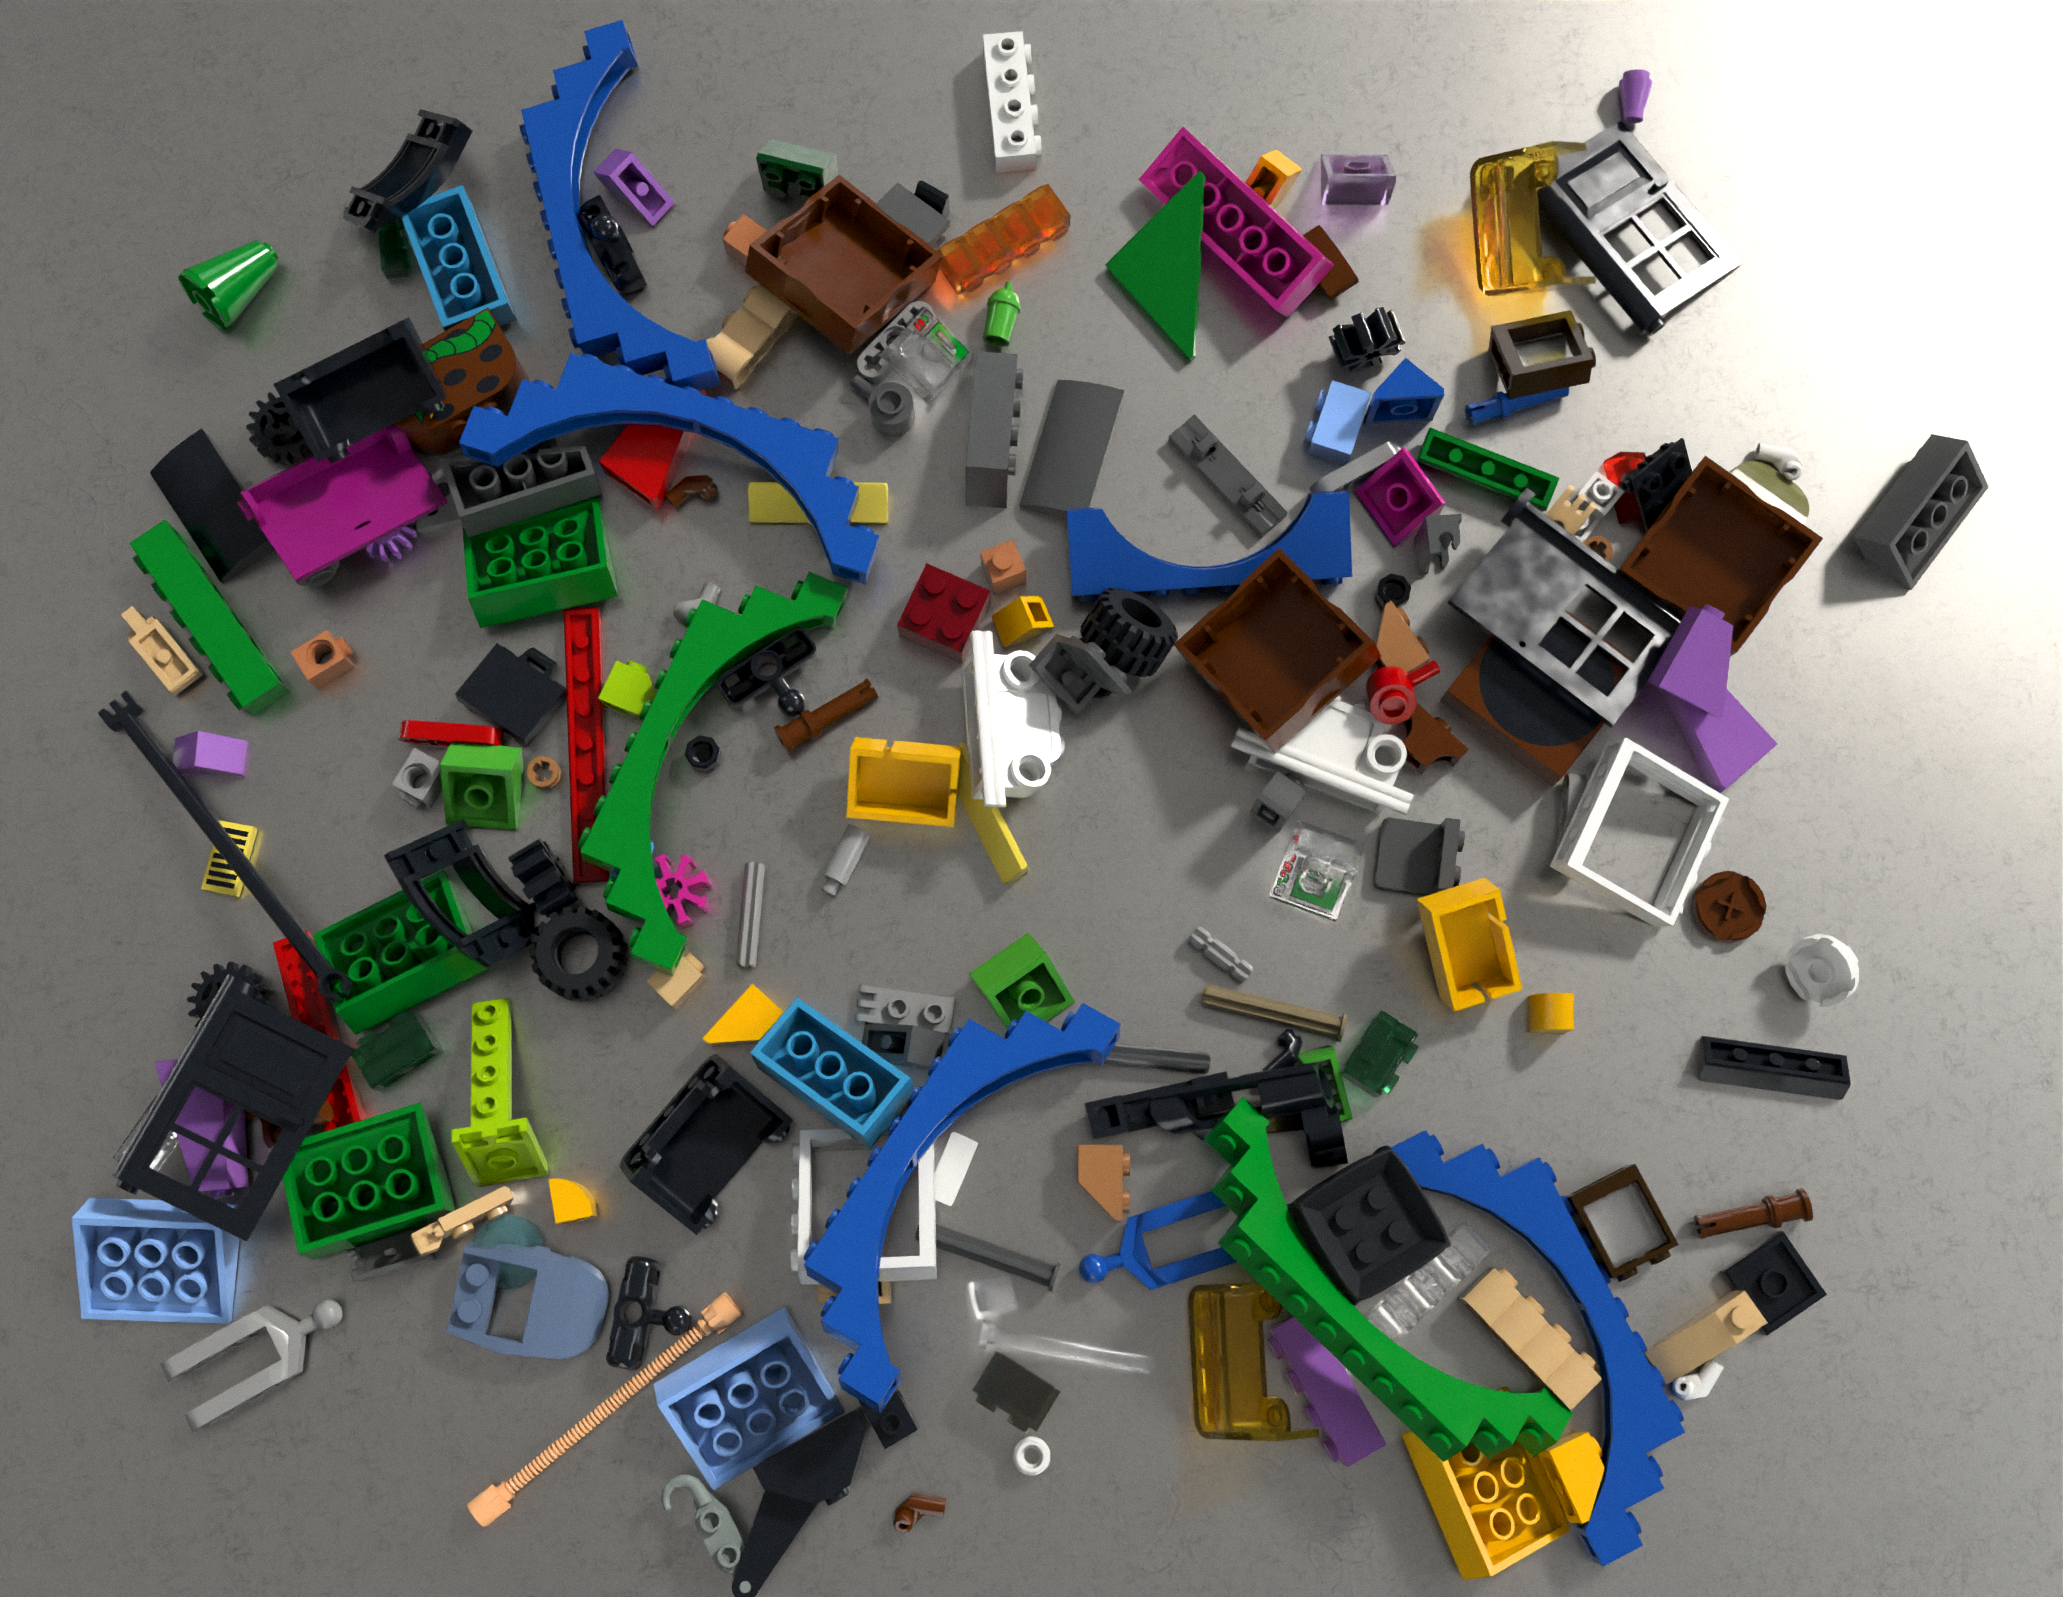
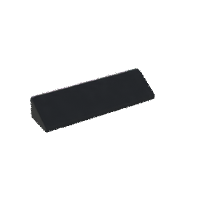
M1702 1036L1700 1039L1698 1078L1700 1081L1842 1100L1851 1086L1846 1055Z

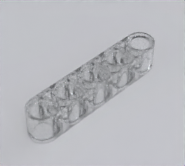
M1466 1221L1448 1235L1449 1242L1451 1243L1450 1247L1446 1248L1432 1261L1402 1279L1364 1315L1369 1322L1393 1342L1397 1343L1491 1252L1490 1246Z

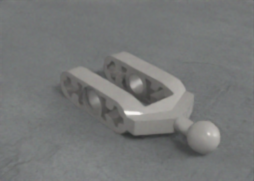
M332 1299L322 1300L314 1307L312 1315L300 1322L272 1306H264L162 1362L160 1366L168 1382H172L204 1366L265 1330L268 1331L279 1353L280 1361L186 1413L184 1416L191 1431L194 1433L214 1424L302 1373L306 1335L319 1327L331 1329L338 1325L343 1315L342 1307L339 1303Z

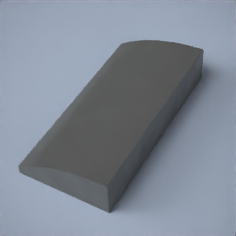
M1057 381L1020 501V507L1066 519V509L1092 506L1123 403L1124 390L1083 381Z

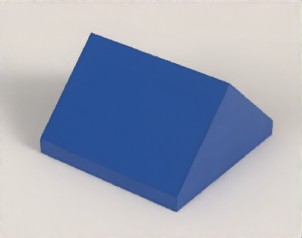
M1405 358L1373 393L1364 416V424L1432 421L1444 397V388Z

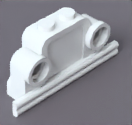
M975 630L970 633L972 653L962 666L972 799H983L984 807H1006V797L1026 798L1042 787L1050 777L1051 766L1059 757L1063 756L1065 742L1063 736H1060L1059 733L1062 710L1061 705L1057 703L1056 694L1045 683H1037L1040 677L1029 666L1035 659L1033 654L1022 650L1012 652L1010 655L994 654L992 632Z
M1340 696L1336 697L1275 754L1254 732L1242 727L1238 728L1231 746L1250 754L1248 763L1275 774L1278 771L1283 775L1289 773L1298 778L1303 785L1377 814H1381L1384 808H1388L1406 815L1413 798V794L1393 787L1398 772L1406 761L1407 751L1404 743L1394 735L1383 734L1384 724L1374 718L1370 707L1363 704H1354L1352 706L1342 702Z

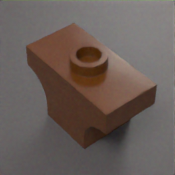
M1418 703L1412 716L1403 722L1407 731L1406 738L1402 741L1407 751L1406 762L1421 775L1428 767L1438 762L1448 763L1454 767L1469 750L1451 733L1452 729L1447 722L1440 717L1434 718Z

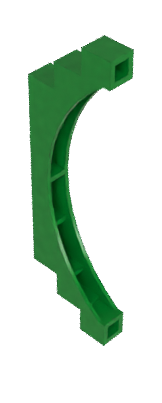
M809 571L804 582L798 580L791 600L755 585L751 596L748 594L744 595L738 609L739 614L703 599L697 609L691 608L684 624V627L688 629L683 639L677 638L671 649L669 657L673 660L668 671L661 670L655 683V689L658 690L653 702L647 700L640 714V720L643 723L638 733L632 732L624 749L628 754L622 765L617 763L609 779V783L613 785L607 797L602 795L599 798L594 810V815L597 818L592 829L586 827L578 843V847L581 848L580 853L583 861L618 875L617 878L611 877L603 893V897L607 898L605 901L607 909L643 925L642 929L639 927L634 929L628 943V947L632 948L630 952L632 960L673 977L688 945L687 937L677 932L664 906L656 883L651 856L650 826L652 802L658 775L673 738L686 716L701 697L725 673L745 658L765 648L796 627H801L805 631L822 626L833 629L847 600V587Z
M1244 1097L1232 1106L1204 1138L1231 1164L1212 1187L1211 1191L1238 1216L1219 1240L1218 1244L1443 1462L1466 1448L1470 1441L1488 1459L1493 1458L1513 1445L1515 1439L1533 1457L1557 1443L1573 1413L1546 1387L1535 1393H1512L1484 1388L1452 1377L1419 1360L1397 1345L1355 1308L1318 1263L1288 1210L1277 1182L1270 1156L1266 1127L1270 1122Z

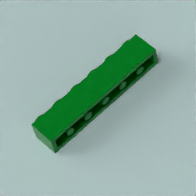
M163 520L129 543L137 554L132 559L145 575L150 573L156 582L151 584L152 588L164 602L169 600L174 609L170 611V614L181 628L188 627L193 635L189 638L190 643L201 656L204 654L208 656L212 662L208 665L210 672L220 683L226 682L231 689L227 696L239 711L244 708L255 716L290 692L180 533L171 524Z

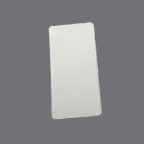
M956 1132L951 1133L935 1171L936 1201L948 1206L953 1205L978 1146L977 1141Z

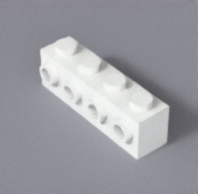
M1023 31L983 35V53L996 173L1036 170V157L1042 156L1040 135L1034 136L1033 126H1038L1039 121L1037 105H1031L1030 95H1035L1034 74L1027 75L1026 66L1032 65L1031 45L1024 44Z

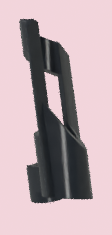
M1319 1062L1154 1091L1148 1098L1150 1114L1163 1129L1175 1134L1193 1132L1201 1140H1205V1136L1226 1112L1194 1117L1186 1108L1184 1100L1258 1087L1261 1106L1255 1108L1270 1122L1266 1127L1267 1134L1304 1130L1311 1167L1315 1166V1169L1348 1164L1339 1111L1333 1100L1328 1077Z

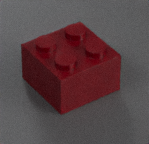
M926 563L897 624L899 637L963 664L971 647L970 633L979 630L991 605V591Z

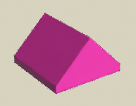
M1406 448L1398 451L1355 490L1394 546L1418 532L1426 516L1440 515L1446 504Z

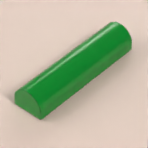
M1429 428L1416 459L1419 463L1517 500L1524 490L1528 488L1535 493L1529 503L1542 511L1547 510L1560 479L1433 428Z

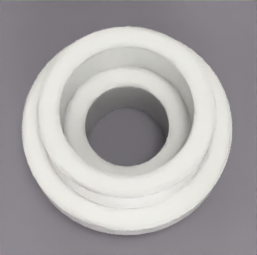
M1029 1436L1021 1439L1016 1444L1013 1451V1461L1016 1468L1023 1474L1030 1476L1038 1475L1049 1465L1050 1450L1042 1439ZM1030 1448L1036 1449L1039 1453V1458L1034 1463L1027 1462L1024 1457L1026 1450Z

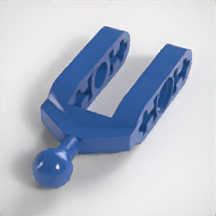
M1212 1191L1129 1217L1127 1218L1119 1253L1106 1257L1098 1254L1086 1255L1080 1261L1079 1274L1083 1280L1094 1284L1104 1280L1107 1272L1124 1267L1152 1290L1236 1263L1237 1261L1220 1247L1152 1269L1141 1233L1227 1205Z

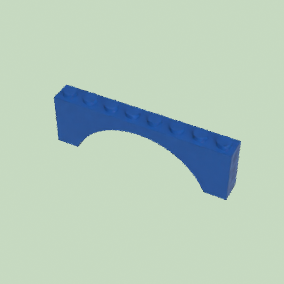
M1344 490L1308 493L1295 519L1275 540L1247 557L1211 566L1181 565L1149 555L1126 540L1112 525L1101 507L1066 509L1070 589L1072 596H1079V601H1095L1099 598V594L1105 589L1108 590V588H1119L1133 593L1148 591V596L1152 597L1169 595V589H1183V594L1204 593V587L1218 586L1219 592L1236 591L1241 582L1278 548L1311 580L1322 579L1323 585L1342 584L1343 578L1352 577L1349 492Z

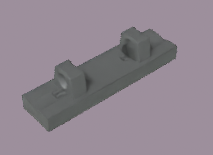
M1195 414L1169 435L1168 441L1260 538L1287 516L1288 512ZM1212 448L1214 452L1203 460L1207 451Z

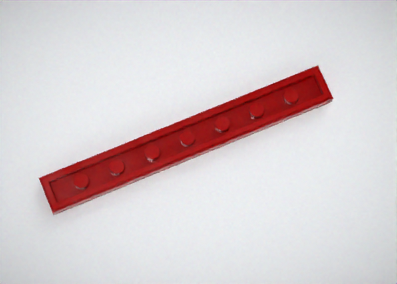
M599 607L563 609L573 885L607 884L611 872L583 861L580 853L581 848L578 847L583 831L586 827L592 829L597 818L594 815V810L599 798L602 795L606 797L608 795L604 705L598 699L603 689L601 610Z

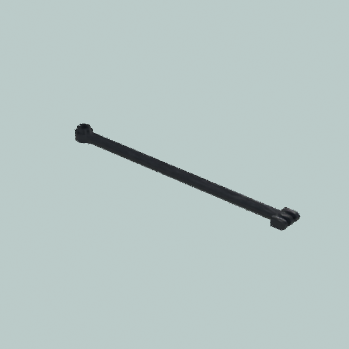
M124 691L121 696L128 705L123 707L114 699L109 705L116 714L112 717L111 713L103 708L98 712L99 716L114 732L123 728L319 979V992L332 1001L344 1000L343 994L340 992L334 993V987L337 983L343 982L341 991L349 996L352 991V981L349 976L332 967L136 716L144 709L130 692Z

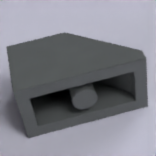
M1278 771L1261 791L1250 813L1277 832H1280L1305 797L1307 791L1302 788L1303 783L1298 778L1289 773L1283 775Z
M865 1023L862 1044L890 1064L930 1069L934 1060L938 1056H942L945 1033L915 1025Z

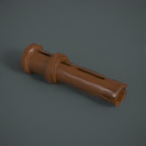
M865 679L864 682L812 712L803 710L799 714L800 717L782 727L779 725L775 726L774 731L787 753L790 755L794 752L795 747L810 738H819L822 734V729L872 700L879 698L874 687L871 688V682Z
M1800 1188L1796 1189L1794 1194L1782 1197H1774L1772 1194L1767 1195L1758 1204L1705 1215H1695L1694 1223L1695 1226L1711 1223L1710 1227L1696 1229L1700 1239H1705L1706 1237L1768 1224L1769 1227L1780 1228L1782 1223L1793 1220L1812 1221L1813 1210L1805 1189Z

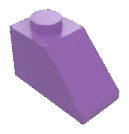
M615 149L593 172L618 201L650 226H654L675 203L630 151Z

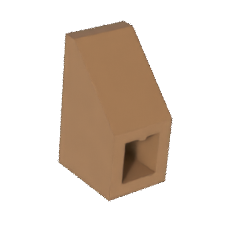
M1392 601L1386 603L1380 613L1374 642L1381 657L1373 665L1377 670L1386 666H1395L1410 673L1428 663L1430 651L1426 642L1420 636L1416 637L1410 629V620L1405 611L1400 607L1396 608Z
M1078 1144V1185L1113 1221H1122L1123 1213H1130V1191H1123V1176H1130V1154L1123 1153V1145Z

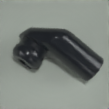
M1286 1029L1277 1038V1043L1284 1050L1264 1067L1263 1071L1294 1066L1303 1044L1300 1035L1297 1037L1292 1029Z

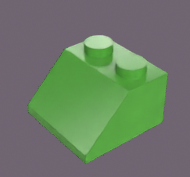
M451 742L440 763L446 825H451L464 819L469 827L517 830L524 782L522 748Z
M1029 933L969 973L984 999L1006 1030L1014 1019L1019 1021L1025 1011L1047 1022L1075 1002L1048 955Z

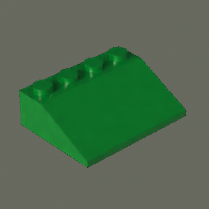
M598 497L579 501L469 538L465 529L462 528L467 596L480 628L618 597L615 572Z
M444 869L421 880L430 897L450 921L467 935L474 933ZM403 890L313 934L316 946L332 967L348 975L352 981V991L349 996L341 991L343 982L335 985L334 993L340 992L345 998L341 1001H333L336 1013L355 1035L488 969V967L483 968L459 952L439 936L415 910Z
M421 1102L306 1137L283 1177L298 1254L312 1260L436 1222L439 1218L455 1211L449 1180Z

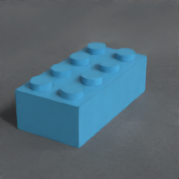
M463 185L429 197L420 206L401 217L444 331L486 308H489L499 327L517 320L473 204Z
M798 997L750 1052L759 1070L868 1150H871L905 1108L911 1094L915 1090L910 1077Z

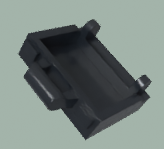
M496 643L455 693L457 700L465 708L474 711L496 727L502 729L513 737L517 743L527 746L532 737L540 732L567 698L566 688L552 680L557 662L534 647L517 657L513 652ZM528 662H532L545 672L541 673L540 671L529 665Z

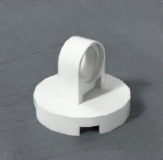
M1815 934L1801 939L1790 948L1788 953L1791 954L1789 957L1790 964L1786 966V974L1790 985L1801 998L1806 1001L1811 999L1821 1003L1819 1005L1821 1007H1830L1840 1004L1855 992L1859 983L1858 959L1849 945L1846 946L1833 936Z

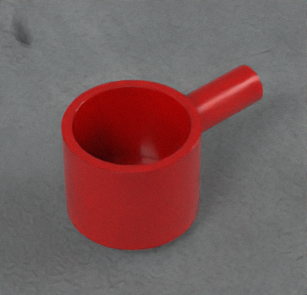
M1432 660L1410 673L1395 666L1382 667L1373 672L1367 680L1366 692L1374 718L1385 724H1398L1410 718L1417 706L1413 687L1441 672L1437 662Z

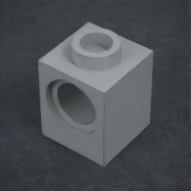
M413 748L392 783L394 787L401 791L399 798L418 808L420 803L432 808L442 791L441 762ZM421 774H427V783L421 788H414L415 779Z

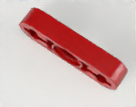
M404 720L401 721L399 740L409 744L449 747L451 742L502 746L504 731L497 727Z

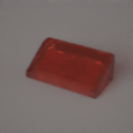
M1619 452L1606 459L1603 465L1607 479L1622 490L1620 487L1622 476L1634 468L1638 469V463L1645 461V452ZM1624 492L1614 504L1619 524L1642 522L1643 519L1635 492Z

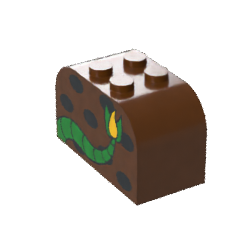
M489 308L482 310L423 343L448 398L442 401L445 405L444 408L428 416L422 410L394 423L399 430L407 435L410 446L419 453L429 456H441L451 453L458 448L461 449L459 441L473 406L483 409L487 406L495 407L508 416L522 379L529 381L517 355Z

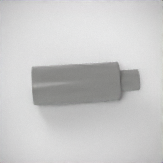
M847 825L822 874L827 879L821 890L834 896L839 885L846 886L871 837L868 832L854 825Z

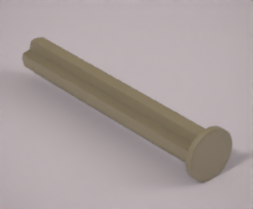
M1206 985L1202 995V1004L1205 1006L1337 1037V1042L1342 1040L1347 1020V1014L1345 1013L1342 1016H1337L1213 985Z

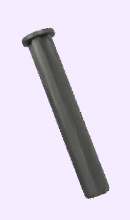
M1116 1043L1103 1064L1206 1074L1210 1068L1211 1058L1208 1052Z
M936 1224V1248L1048 1286V1291L1052 1292L1061 1263L1057 1262V1265H1053ZM919 1225L915 1235L917 1241H919Z

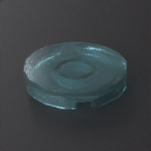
M504 1215L492 1222H486L480 1227L472 1242H476L475 1247H496L498 1243L515 1244V1246L535 1247L536 1245L545 1247L544 1238L538 1227L528 1219L514 1215ZM502 1262L497 1289L521 1288L534 1280L537 1275V1269Z

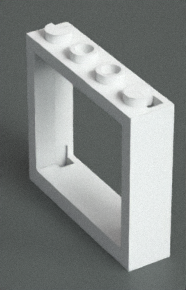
M1626 737L1607 740L1550 867L1654 927L1673 926L1678 914L1683 912V903L1688 891L1693 888L1697 881V871L1702 860L1711 849V839L1715 830L1724 820L1722 814L1729 798ZM1627 765L1697 805L1653 906L1582 866Z
M888 1127L871 1149L884 1146L890 1137L887 1135L890 1127ZM840 1128L800 1130V1143L793 1144L794 1166H799V1178H793L792 1196L793 1201H799L798 1213H792V1235L798 1236V1249L791 1250V1269L798 1272L801 1285L820 1284L807 1276L804 1267L806 1261L803 1259L811 1244L812 1151L867 1149ZM934 1143L918 1162L920 1256L881 1257L878 1282L937 1279Z

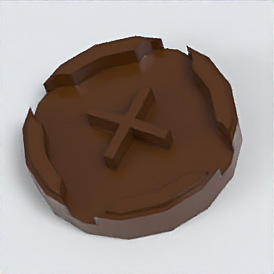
M1724 871L1711 875L1699 884L1693 895L1692 912L1696 924L1704 934L1716 941L1733 943L1745 940L1759 930L1766 914L1767 905L1763 891L1753 879L1733 871Z

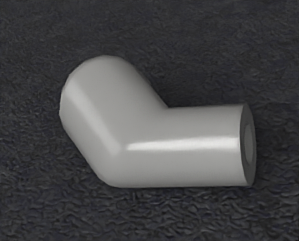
M705 582L699 598L685 602L681 601L674 606V617L685 623L691 608L697 609L702 599L715 604L721 588L713 583Z

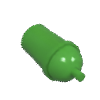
M1006 281L1005 288L997 289L988 298V310L982 338L988 344L999 347L1009 345L1015 320L1021 309L1018 295L1011 290L1012 282Z

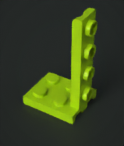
M508 998L472 1003L471 1127L452 1129V1144L475 1187L548 1176V1162L527 1117L512 1120V1010Z

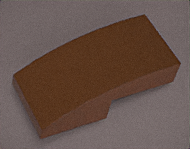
M1320 225L1303 235L1334 264V267L1318 284L1330 301L1359 283L1358 277L1342 253Z

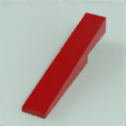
M305 931V932L307 933V935L310 937V939L312 940V937H311L310 932ZM287 938L273 942L291 1017L344 1043L332 1002L319 992V979ZM349 1060L327 1098V1101L333 1108L334 1118L324 1124L325 1132L367 1119Z

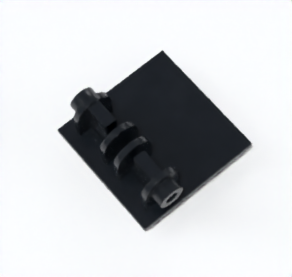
M1680 438L1675 443L1662 444L1660 449L1652 455H1648L1645 461L1638 463V469L1634 468L1622 476L1620 487L1626 493L1635 492L1646 532L1692 472L1683 438Z

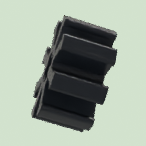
M1384 307L1376 308L1367 318H1364L1362 312L1352 316L1353 324H1339L1333 328L1334 335L1329 336L1341 370L1348 367L1350 372L1359 371L1369 361L1371 367L1383 363L1381 356L1397 355L1401 351L1400 345L1406 343L1394 311L1389 310L1386 313Z
M539 838L508 857L513 865L511 870L514 876L525 886L522 889L529 900L533 899L537 911L542 916L546 915L549 918L551 913L559 912L579 900V896L574 891L576 886L573 885V880L564 873L563 868L565 866L559 857H554L551 847L546 841L543 842Z

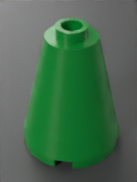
M255 240L184 269L178 276V280L193 304L198 302L206 310L202 315L215 327L225 330L236 321L278 269L276 261L279 257L268 243L262 244Z

